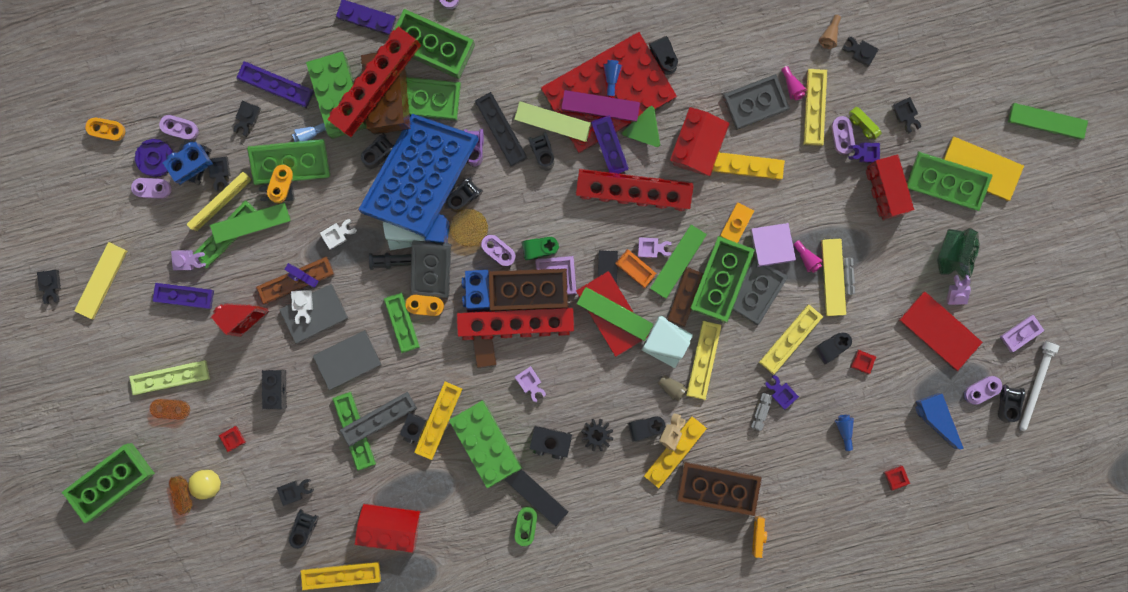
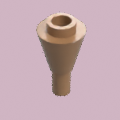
M834 15L831 25L828 26L819 39V43L825 49H832L837 46L840 15Z

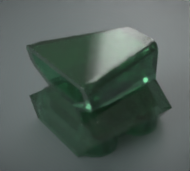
M971 228L964 231L947 230L937 257L940 274L948 275L956 270L963 279H965V275L971 278L980 246L977 231Z

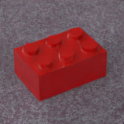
M898 154L875 160L867 166L866 175L868 180H871L873 186L871 188L872 196L877 200V213L879 217H882V221L914 211Z

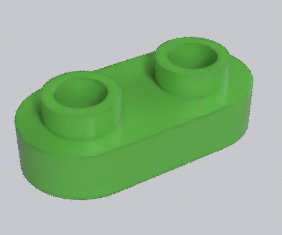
M524 507L518 513L515 541L521 546H528L534 540L537 512L532 507ZM530 513L531 519L526 520L524 514ZM523 532H526L528 534L527 539H523L521 537V534Z

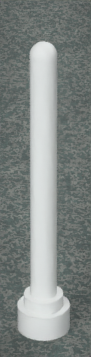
M1046 341L1043 343L1042 353L1044 356L1019 426L1021 431L1027 430L1051 357L1058 353L1059 345Z

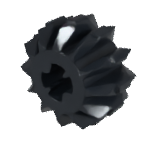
M592 419L593 426L591 427L588 423H585L589 430H581V433L587 434L581 440L589 439L585 444L586 448L592 443V451L596 450V445L599 446L600 451H603L601 444L604 443L606 447L610 446L606 439L613 440V437L607 436V434L613 433V430H605L609 426L608 422L602 427V419H599L598 425ZM594 430L602 432L603 436H600V440L592 438Z

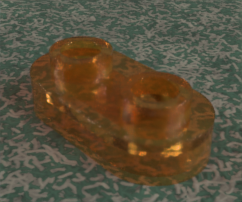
M156 399L150 405V413L156 418L180 420L185 419L189 415L190 406L183 400ZM158 405L162 407L161 412L157 411ZM178 406L181 408V412L179 414L176 412V408Z
M180 475L170 478L169 488L175 511L179 515L190 512L192 500L189 498L187 481Z

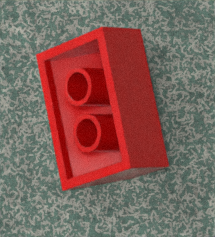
M689 107L670 161L675 167L710 177L730 123L709 112Z
M221 304L214 309L211 319L226 335L241 337L264 317L269 310L254 305Z
M363 504L357 524L355 545L413 553L416 549L421 511Z

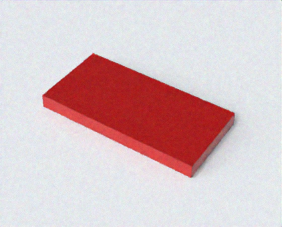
M609 271L576 290L580 298L585 287L633 312ZM588 311L615 357L642 341Z
M925 291L899 318V321L956 371L964 365L983 343Z

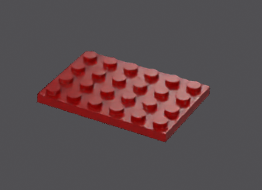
M640 32L541 87L554 112L590 123L603 117L562 110L565 90L640 102L638 117L649 106H653L656 110L677 98L676 93ZM607 60H617L622 65L617 83L615 84V96H607L608 83L603 64H607ZM611 118L616 132L632 123L631 121ZM592 125L586 142L569 137L578 154L598 143Z

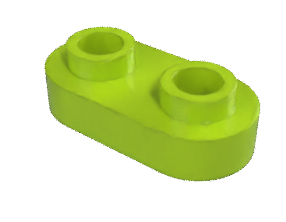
M854 107L849 112L850 121L863 130L862 133L866 138L876 140L882 134L879 127L860 108Z

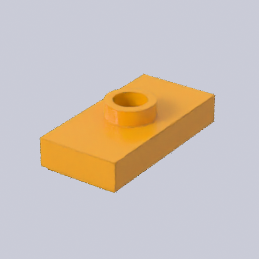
M737 202L720 237L738 243L754 210Z
M760 516L754 517L752 555L756 558H762L763 543L767 541V532L764 531L765 518Z

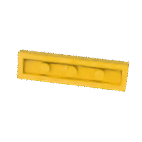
M719 152L712 172L782 180L785 160Z
M446 381L444 382L414 453L433 460L449 419L461 395L462 388Z
M691 416L684 427L680 429L682 435L675 451L665 448L644 474V477L660 488L707 428Z
M379 562L302 569V590L380 582Z

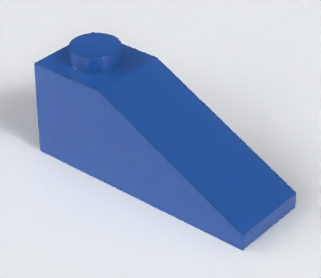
M937 393L916 401L917 406L915 408L918 416L922 417L954 449H964L943 394Z

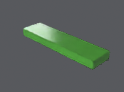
M1013 103L1008 123L1083 140L1088 120Z
M245 200L227 219L257 210ZM212 234L193 255L199 252L205 253V256L199 257L198 260L200 263H206L204 267L208 268L238 237L216 243Z
M284 202L210 224V228L215 242L219 243L291 220Z
M690 225L650 289L666 299L707 234Z
M585 287L577 302V305L645 341L653 326V323L587 287Z
M352 392L332 398L342 428L360 418ZM367 437L349 446L357 471L376 465Z

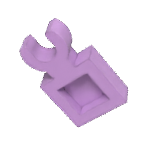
M639 237L638 257L657 258L658 253H661L663 256H670L671 252H665L664 246H671L672 243L665 241L662 244H658V238Z
M192 250L171 251L173 270H192L194 266L197 268L206 266V263H200L198 260L199 257L205 256L203 252L193 255Z
M955 275V285H950L947 303L948 305L967 304L971 292L969 286L970 278L968 275H965V279L960 281L959 276Z
M531 366L515 376L525 393L529 390L532 392L531 398L534 402H537L535 398L536 392H541L543 396H546L545 391L538 388L537 385L541 381Z

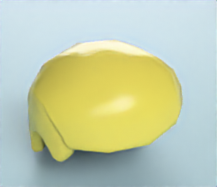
M200 470L189 478L188 488L190 494L196 497V499H208L218 493L221 481L214 471Z

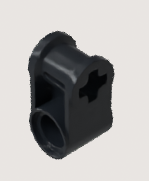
M664 36L649 43L650 51L665 75L673 74L677 69L678 58L669 38Z
M543 132V135L534 138L529 137L528 140L538 166L545 171L552 169L555 161L547 133ZM547 156L551 158V162L543 164L541 159Z
M384 133L379 135L361 153V160L365 167L369 169L378 167L388 157L394 145L389 142ZM374 155L375 160L373 162H366L367 156Z
M471 177L467 178L449 195L447 200L449 208L453 212L462 211L471 202L476 200L483 193V190L479 189L472 182ZM459 198L462 200L460 206L455 207L451 204L452 200Z
M837 333L817 345L814 350L825 365L852 345V338L848 333ZM839 337L846 339L844 341L845 345L838 344V342L840 341Z
M1008 385L1002 386L998 417L1001 421L1017 422L1021 418L1025 399L1024 388L1015 389L1008 387ZM1008 409L1013 413L1011 419L1007 417Z
M658 416L627 423L632 442L660 434L666 427L665 421ZM654 420H657L659 423L662 422V425L659 427L660 430L651 427L654 424Z
M301 509L299 510L289 537L291 547L299 549L309 543L312 532L318 522V515L312 516L304 513ZM297 534L303 536L304 541L302 544L296 543L295 536Z

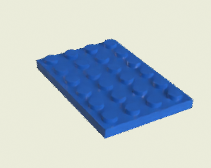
M411 114V129L401 132L358 210L367 216L426 237L479 138L477 135Z

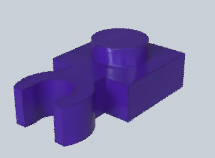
M860 143V146H848V149H854L855 151L854 156H848L850 160L860 158V162H874L880 159V143Z
M290 263L284 269L289 272L287 276L295 281L300 279L314 288L319 282Z
M772 375L775 384L772 386L768 382L764 384L768 389L775 391L771 396L785 410L799 396L787 383L781 386L779 378L776 375Z

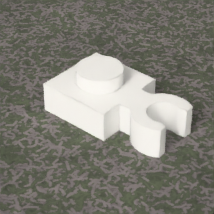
M350 219L345 220L341 227L336 223L320 232L330 250L347 241L344 235H352L357 231L356 228L347 230V225L352 223Z
M291 291L292 311H298V314L295 316L296 324H300L302 316H305L306 323H310L311 317L307 310H313L312 291Z

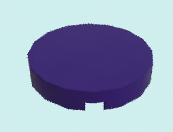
M159 139L145 140L135 152L136 166L147 176L159 177L165 175L168 171L162 162L167 160L166 157L172 154L173 150L167 143Z

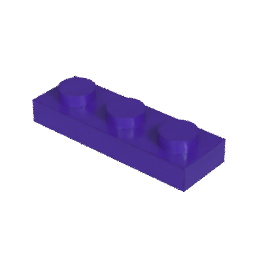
M341 0L336 15L337 19L386 35H390L396 21V16L347 0Z
M610 115L592 121V126L609 172L621 173L629 170Z
M155 283L153 302L212 309L214 290Z

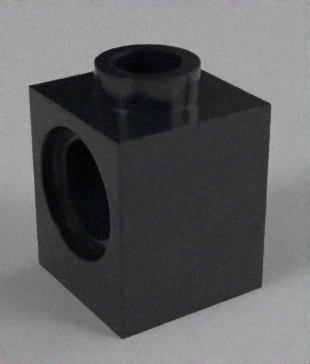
M408 413L400 433L404 437L403 440L414 444L415 441L419 442L428 420L413 413ZM411 424L418 426V433L416 435L409 432Z

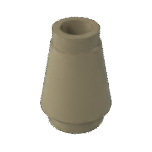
M666 375L658 383L673 400L678 402L688 390L684 387V384Z

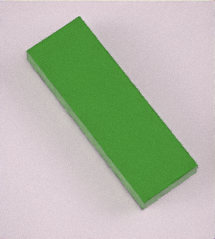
M403 293L384 298L401 353L420 348L409 311L406 309Z

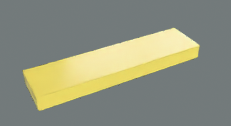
M807 70L803 145H824L827 70Z
M242 172L191 219L187 226L194 231H198L252 179Z
M842 239L821 240L826 316L846 315Z
M108 242L74 310L75 312L90 319L95 318L127 250Z
M808 304L762 357L759 363L774 375L823 316Z
M702 321L686 396L706 400L722 326L720 324Z

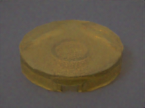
M464 209L454 215L450 224V231L457 243L464 247H474L479 245L482 239L487 236L488 224L481 212L474 209Z

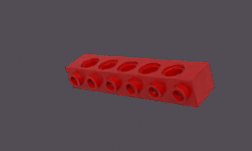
M399 26L396 30H393L387 42L378 49L374 59L367 63L361 76L355 79L352 88L342 96L339 105L330 112L327 120L349 137H352L421 47V44ZM397 47H400L399 51L397 53H394V50ZM388 62L387 67L382 69L383 64ZM376 78L375 83L370 85L371 80ZM364 93V97L358 100L359 96ZM352 109V113L347 116L348 110Z
M579 169L576 196L586 200L592 197L599 198L598 200L603 202L617 200L620 204L634 202L638 206H648V204H651L661 209L674 207L675 210L685 211L691 208L694 187L693 182ZM597 182L602 187L599 190H594L591 185ZM618 185L621 189L618 192H612L610 187ZM632 187H637L640 191L637 194H631L629 190ZM655 189L659 193L657 196L651 197L648 195V192ZM669 192H676L678 194L674 199L667 197Z
M573 308L457 313L458 337L462 336V340H474V336H481V339H493V335H501V338H512V334H520V338L532 337L531 333H539V337L551 336V332H558V336L570 335V331H574ZM551 317H556L559 320L557 328L549 326V319ZM532 318L539 319V328L533 329L530 327L529 322ZM512 319L520 320L521 327L518 330H513L510 327ZM476 320L483 324V328L479 332H475L471 328L472 323ZM493 320L501 321L502 328L500 330L494 331L491 328Z

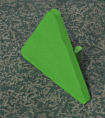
M649 106L638 117L637 122H632L622 132V135L655 147H660L654 107Z

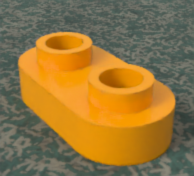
M94 117L89 119L85 125L87 133L96 138L119 141L125 136V127L117 121ZM99 125L100 129L95 131V127ZM118 129V134L114 135V130Z
M279 165L273 171L267 195L274 203H281L287 198L293 179L290 167ZM284 171L286 175L281 177L279 176L280 172ZM279 189L280 193L275 195L273 193L274 190Z
M412 295L406 300V309L412 314L439 316L444 311V303L438 297ZM413 301L418 302L417 308L412 307ZM432 303L438 305L436 310L431 309Z

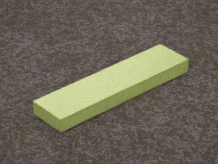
M521 101L519 102L514 119L585 142L592 125L590 122Z
M206 360L129 376L133 395L210 379Z

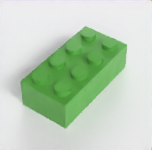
M403 9L394 30L399 26L421 44V47L412 59L460 79L475 47L474 40Z
M341 51L306 62L325 128L331 139L346 135L327 119L330 116V112L339 105L342 96L352 88L354 83L347 57ZM352 109L348 110L347 116L352 113ZM366 120L363 121L357 131L367 128Z
M718 236L691 310L728 324L755 249Z
M482 400L449 419L487 488L492 487L522 469L485 401Z
M133 443L124 444L62 491V494L82 521L88 523L94 521L155 473Z

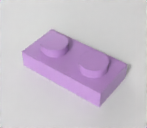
M1030 315L1002 334L1000 338L1009 351L1014 352L1042 333L1044 329L1035 316Z

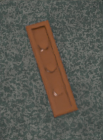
M328 257L299 268L318 281L335 275ZM287 273L256 286L262 303L265 305L291 294V291L305 288L309 284L300 279L295 281L288 277Z

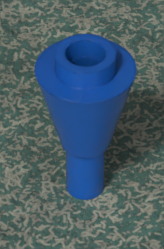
M607 60V64H603L608 83L607 96H615V84L617 83L622 65L617 60Z
M848 414L840 415L835 420L842 439H844L845 451L853 450L851 438L854 418Z

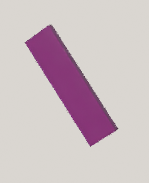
M565 90L562 110L601 117L610 115L613 119L637 122L640 102Z

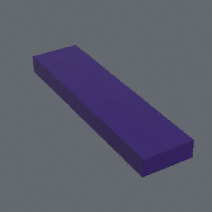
M243 61L236 77L237 80L304 108L308 107L314 90L245 61Z

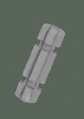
M843 258L845 295L855 294V286H853L855 284L854 268H852L854 265L853 258Z
M762 393L761 403L758 404L754 416L756 420H753L751 426L755 430H763V421L766 420L770 408L768 405L769 403L771 404L773 399L769 394Z

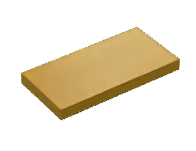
M956 137L951 138L943 158L992 174L993 176L986 193L1006 201L1011 200L1024 165Z

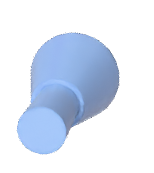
M325 124L294 129V134H292L294 142L313 139L318 133L326 130Z

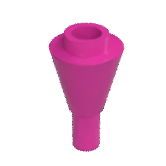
M788 66L782 68L781 71L786 78L790 99H802L807 89L792 75Z
M800 240L793 244L799 251L807 272L812 271L815 273L822 267L821 263L823 260L806 249Z

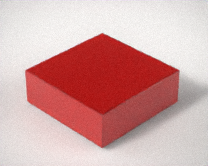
M857 350L851 368L870 375L876 356Z
M237 426L219 435L227 452L246 443Z
M903 465L884 472L892 491L910 484Z

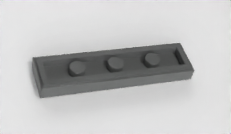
M407 391L340 429V432L347 445L351 446L415 410L417 407Z

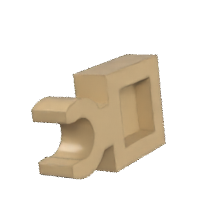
M679 414L672 415L671 425H666L660 442L666 448L675 451L682 435L680 429L684 427L686 422Z

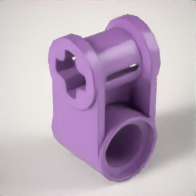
M464 129L465 132L477 135L479 138L472 153L479 154L478 159L467 160L469 165L479 166L483 161L484 130L468 131Z

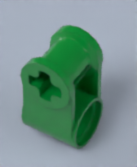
M553 237L536 238L521 242L525 261L553 255L559 249V243ZM548 241L555 244L552 251L545 248V245H548Z

